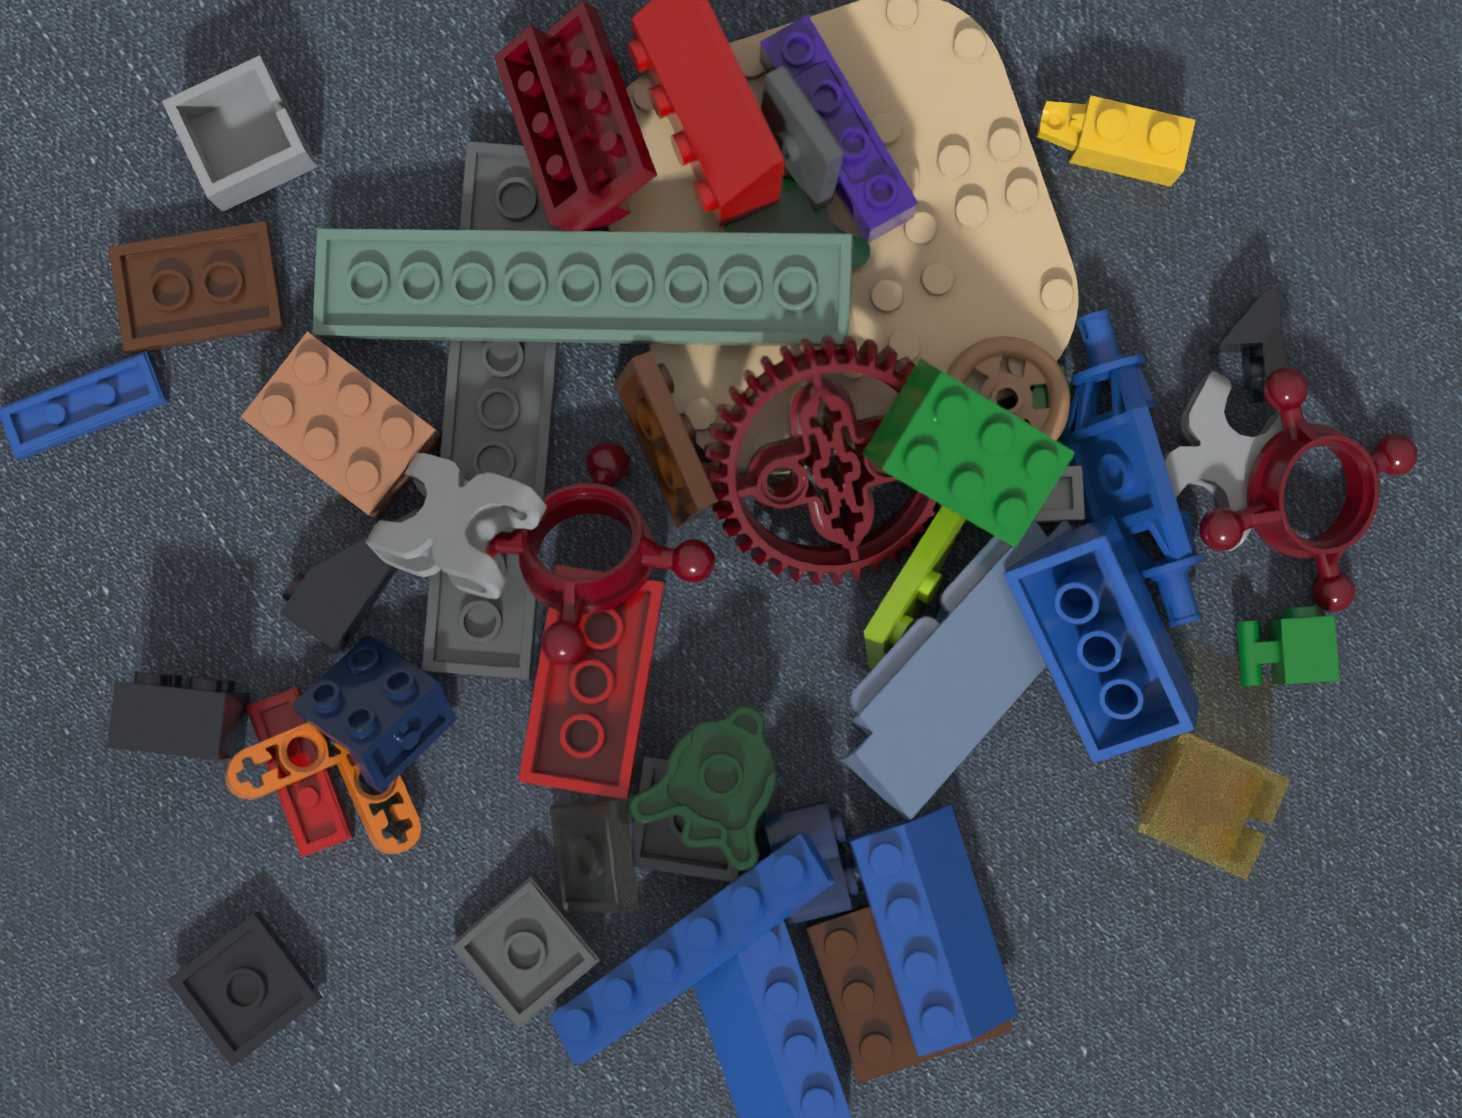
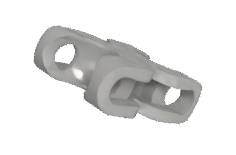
M1212 370L1201 379L1178 421L1179 434L1189 446H1180L1165 454L1163 458L1176 498L1186 485L1203 486L1215 496L1218 508L1224 507L1237 511L1247 507L1248 478L1258 453L1274 435L1284 429L1280 413L1276 412L1269 417L1257 436L1249 437L1238 434L1228 425L1224 413L1227 398L1232 388L1231 382L1226 376ZM1251 529L1244 531L1241 541L1234 548L1227 551L1231 552L1239 547Z
M416 453L405 474L413 478L417 489L426 497L424 506L414 517L403 522L379 520L365 541L366 544L382 561L395 568L420 577L432 576L442 570L448 573V577L458 589L481 597L497 599L509 578L501 574L497 563L494 562L491 556L486 554L488 544L497 533L508 528L533 530L539 524L547 506L530 487L523 483L490 472L476 475L472 480L468 481L464 479V474L455 462L426 453Z

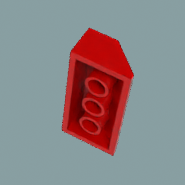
M651 0L632 18V40L627 42V49L636 71L640 73L646 70L653 87L648 89L657 116L660 119L668 117L675 134L670 135V139L678 161L682 166L690 164L697 178V181L693 182L692 185L704 213L712 211L719 227H722L779 203L785 164L784 157L708 0Z

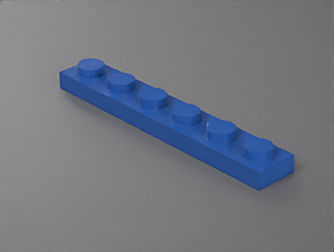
M802 833L798 834L550 1015L549 1018L572 1063L584 1064L836 883L837 881L810 836Z

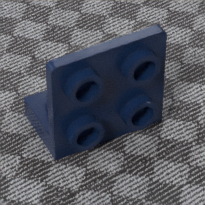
M365 636L292 705L298 716L349 751L366 783L380 793L457 720L438 680L372 636Z

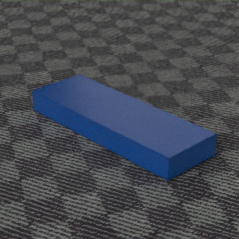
M144 351L0 407V419L15 458L22 460L169 403L151 353Z

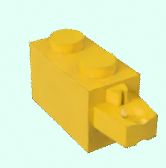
M1090 95L1086 104L1046 101L1040 115L1037 137L1071 150L1069 163L1171 187L1184 172L1196 120Z

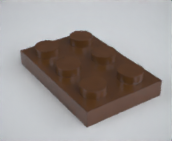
M266 221L108 247L123 350L128 354L286 328L271 227Z
M652 351L631 358L614 382V387L676 528L696 521L718 502L713 492V489L718 488V484L707 478L705 468L710 466L706 462L701 464L693 446L696 443V434L689 417L685 413L679 414L671 396L674 393V384L667 367L663 363L657 364Z

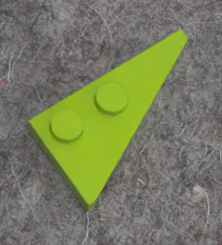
M943 505L864 630L868 667L871 669L880 662L916 622L924 603L929 604L941 585L943 575L939 572L966 520Z

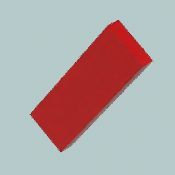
M295 687L246 706L259 743L307 723V721L296 714L292 707L293 703L303 695L300 687ZM294 738L287 746L288 759L298 767H308L316 760V747L307 738ZM275 748L266 749L272 756V759L266 762L269 771L277 768L279 779L287 777L277 764ZM330 768L276 790L301 857L355 837Z

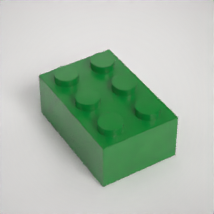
M920 358L862 454L881 470L1016 548L1075 452Z

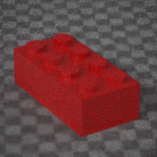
M557 564L554 571L555 575L567 578H586L604 573ZM647 580L642 588L624 603L606 611L582 614L579 627L585 635L586 647L581 658L575 663L565 666L554 664L545 657L541 648L519 782L626 800L630 797L666 588L664 582ZM548 606L544 631L548 626L557 622L560 611Z

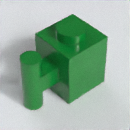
M1316 606L1284 608V619L1267 621L1269 642H1260L1258 621L1236 622L1241 686L1263 685L1261 664L1270 663L1272 684L1340 681L1335 616L1317 617Z

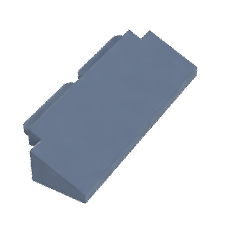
M1066 519L1047 534L1034 521L1030 524L1016 548L993 536L941 594L940 604L948 615L940 624L931 617L918 619L850 694V706L857 713L852 721L868 737L858 748L850 752L843 762L906 821L911 820L1047 666L1003 573L1007 568L1057 536L1072 530Z

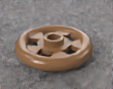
M992 337L971 345L960 353L950 365L946 374L964 385L974 370L986 376L988 380L981 387L979 394L997 404L996 396L998 392L1003 390L1011 392L1016 402L1012 409L1007 410L1008 412L1023 421L1026 420L1028 424L1056 441L1065 428L1070 410L1069 387L1059 364L1040 346L1017 337ZM1013 358L1025 362L1022 377L1020 378L1010 373L1000 374L1001 359ZM1030 386H1046L1048 408H1032L1033 396Z

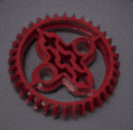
M830 335L822 337L819 350L814 349L808 338H803L800 341V354L793 355L787 345H782L779 349L780 355L783 358L781 362L774 365L768 356H762L760 363L765 372L757 377L753 371L745 369L743 377L748 387L743 390L738 386H730L728 393L735 402V405L718 404L716 411L719 417L726 423H712L709 426L710 436L717 440V442L705 444V455L712 460V462L708 463L710 467L705 468V473L709 480L715 481L718 484V488L713 489L718 501L712 507L714 515L719 520L725 519L722 528L726 536H737L735 544L740 552L744 553L751 550L750 556L752 561L758 566L768 560V567L776 576L787 567L790 579L796 583L807 571L811 583L817 586L824 573H828L832 583L839 586L843 572L849 571L852 578L860 582L862 577L861 568L870 566L874 573L880 575L882 565L879 561L889 557L891 562L899 564L901 558L897 550L905 545L907 549L914 551L917 543L913 536L917 532L922 535L925 534L930 526L926 520L928 517L935 518L941 506L933 499L914 489L902 508L888 522L866 535L871 528L874 518V500L871 487L897 480V478L881 470L862 454L885 416H872L857 420L854 404L848 391L838 382L822 378V374L830 372L861 373L887 384L899 394L916 365L907 356L897 361L898 353L890 346H886L878 353V345L874 340L868 338L862 343L859 350L856 340L851 335L844 337L843 344L839 349H836L835 342ZM802 380L801 384L795 389L788 404V419L792 437L761 446L753 454L746 471L738 473L739 450L751 421L770 399L790 385ZM819 397H822L825 404H827L823 411L822 425L814 417L818 415ZM842 426H844L845 430L854 442V447L857 451L858 456L863 462L862 464H860L859 459L854 450L852 449L851 445L849 444L848 440L842 435ZM809 435H811V443H809ZM831 448L834 450L835 454L838 455L834 458L835 466H833L832 475L826 468L827 466H829L828 457L831 456ZM801 459L804 460L816 485L822 489L823 494L821 496L818 495L814 485L809 480L805 468L800 461ZM778 467L791 468L789 476L780 483L766 481L772 470ZM753 495L762 504L778 509L807 503L810 519L816 531L825 539L839 543V545L807 546L784 540L771 533L755 518L743 497ZM841 499H844L847 505L844 510L843 523L838 518L840 515L839 508L842 507Z

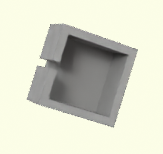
M260 55L162 101L206 197L222 212L318 167L298 124L292 118L294 115L274 73Z

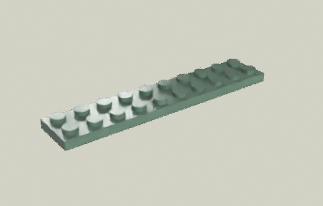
M317 229L312 335L317 338L744 346H800V341L803 338H808L813 347H820L822 337L830 335L836 347H840L843 344L844 337L850 335L854 238L852 234Z

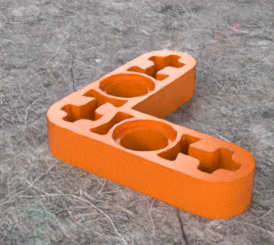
M308 722L243 749L234 755L226 766L224 776L229 790L239 798L251 800L265 796L337 764L369 839L376 849L385 854H399L413 847L420 837V819L401 775L383 793L379 795L367 794L359 785L360 770L350 752L339 744L334 743L331 748L337 755L329 757L327 741ZM303 737L313 742L317 755L312 765L298 767L290 762L286 751L292 739ZM274 747L277 764L287 777L279 779L276 768L266 772L259 778V788H253L249 781L240 784L237 774L244 769L242 761L249 759L252 766L266 763L272 759V756L266 749ZM394 794L399 804L391 805L388 809L396 822L404 820L408 827V830L401 834L403 840L401 844H398L394 837L385 839L382 835L381 830L388 826V819L384 810L382 809L373 815L369 806L381 804Z

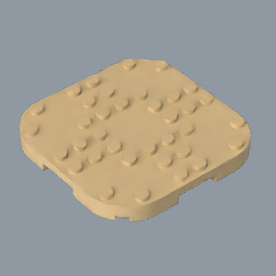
M859 0L810 16L814 26L918 202L912 219L868 243L870 246L868 262L862 268L852 272L850 335L856 340L858 350L867 338L872 339L878 345V353L886 346H890L898 353L897 361L907 356L917 365L921 358L946 373L958 355L971 345L992 337L1010 336L1035 343L1047 351L1057 362L1068 345L1077 318V277L1005 67L990 37L973 18L961 9L943 0ZM792 23L729 43L760 109L767 74L759 61L760 41ZM647 73L631 83L626 90L657 176L627 198L631 213L625 218L608 225L609 230L617 232L724 233L725 225L719 227L713 212L704 213L692 185L693 182L697 181V178L690 164L682 166L678 161L670 139V135L675 134L668 117L660 119L657 116L648 89L653 87ZM784 165L782 179L796 182ZM834 191L832 202L825 206L832 222L840 230L863 239L836 191ZM648 344L657 364L663 363L667 367L674 384V393L671 394L679 414L685 413L689 417L696 434V443L693 445L703 454H705V444L717 442V440L710 436L708 431L710 424L726 423L719 417L716 411L718 404L735 405V402L728 393L730 386H738L743 390L748 387L743 377L745 369L753 371L757 377L765 372L760 363L762 356H768L774 365L783 360L779 350L781 346ZM788 346L793 355L801 353L800 346ZM1002 358L999 372L1000 374H1014L1021 378L1025 362L1013 358ZM974 370L968 377L965 385L979 393L988 378ZM830 372L822 374V378L836 381L848 391L854 404L857 420L872 416H885L898 396V393L887 384L861 373ZM802 380L790 385L770 399L751 421L739 450V472L746 471L750 459L761 446L792 437L788 419V404L795 389L801 384ZM1003 390L997 393L996 401L997 404H1001L1015 397L1011 392ZM819 397L818 415L814 417L822 425L823 411L827 404H825L822 397ZM842 426V435L848 440L852 449L856 450L854 447V442L850 438L844 426ZM809 435V443H811V435ZM831 448V449H830V455H831V456L828 457L829 461H830V460H833L836 456H838V455L835 454L834 450ZM801 459L800 461H801L803 467L806 469L807 466H806L804 460ZM778 467L772 470L769 475L788 474L791 472V468Z

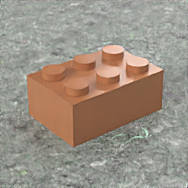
M306 332L241 416L242 419L354 505L377 520L383 517L411 481L412 477L406 475L405 471L415 454L426 453L431 455L442 438V435L436 429L309 332Z

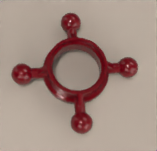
M1280 368L1270 373L1266 378L1263 394L1267 403L1274 409L1279 410L1284 430L1274 435L1263 446L1252 465L1247 483V507L1237 511L1224 507L1208 511L1200 522L1199 533L1202 541L1209 548L1216 551H1227L1234 548L1241 541L1244 531L1254 527L1262 541L1276 552L1296 558L1314 557L1318 576L1312 584L1311 593L1313 600L1318 607L1325 611L1339 612L1350 606L1354 600L1356 590L1351 577L1340 571L1338 561L1345 550L1363 536L1374 518L1379 500V473L1383 472L1391 476H1400L1408 473L1416 464L1418 451L1415 443L1409 437L1403 434H1389L1380 439L1374 448V453L1369 454L1358 442L1344 436L1338 430L1325 425L1308 423L1304 419L1301 408L1308 394V384L1305 377L1293 368ZM1323 445L1339 458L1344 468L1347 483L1346 498L1340 515L1330 528L1318 536L1304 539L1294 532L1288 523L1284 508L1285 485L1297 459L1305 451Z
M613 442L600 443L589 452L586 463L588 472L593 478L591 483L572 484L549 493L541 499L547 506V509L537 527L533 530L516 528L512 532L497 533L487 546L486 554L491 556L492 559L498 553L519 555L522 577L530 592L545 605L560 611L557 622L548 626L541 638L543 654L549 661L557 665L573 664L581 658L585 651L586 639L579 627L582 614L606 611L624 603L642 588L649 578L652 568L673 570L681 580L688 583H698L707 579L715 567L713 550L701 540H685L676 548L661 547L654 542L647 521L639 513L634 503L625 494L613 488L614 483L620 481L626 475L629 468L627 453L620 445ZM576 515H606L618 520L630 531L632 543L625 558L612 569L599 575L586 578L558 576L546 569L538 559L541 543L548 532L560 522Z

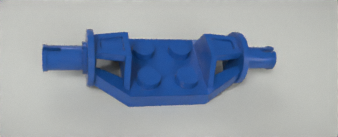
M1108 309L1101 310L1076 319V325L1079 327L1090 365L1085 367L1086 370L1071 377L1073 385H1077L1061 438L1064 446L1075 452L1069 462L1070 466H1082L1084 513L1087 524L1106 516L1114 515L1142 579L1149 578L1150 583L1156 581L1168 620L1167 625L1168 628L1203 618L1199 612L1187 572L1192 571L1191 565L1207 561L1205 553L1197 555L1188 510L1180 512L1149 412L1150 409L1156 407V404L1140 368L1141 365L1146 363L1145 356L1143 354L1127 357V354L1121 355L1109 317L1110 312ZM1111 379L1112 410L1096 416L1101 381ZM1150 530L1166 559L1154 561L1132 535Z

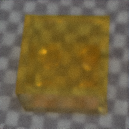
M1183 733L1174 736L1133 830L1247 881L1266 834L1243 826L1247 817L1254 821L1271 825L1291 779L1190 733Z

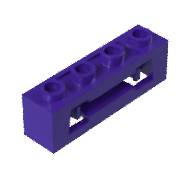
M809 15L760 41L759 61L766 73L768 74L781 66L787 68L845 151L835 191L863 239L870 243L912 219L918 206L915 196Z

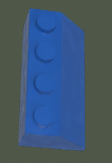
M1113 514L1062 533L1004 571L1003 574L1093 763L1195 730L1200 703Z
M949 804L915 815L909 821L902 819L848 836L847 838L908 1031L918 1056L927 1055L973 1040L1017 1016V1008L952 805Z
M784 919L693 985L738 1118H852L843 1087Z

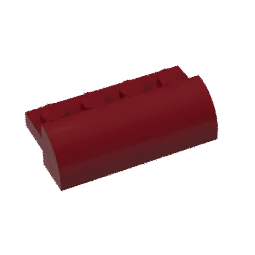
M582 1L548 31L543 32L530 25L494 56L549 224L570 231L594 230L625 218L631 213L627 198L657 176L597 8Z

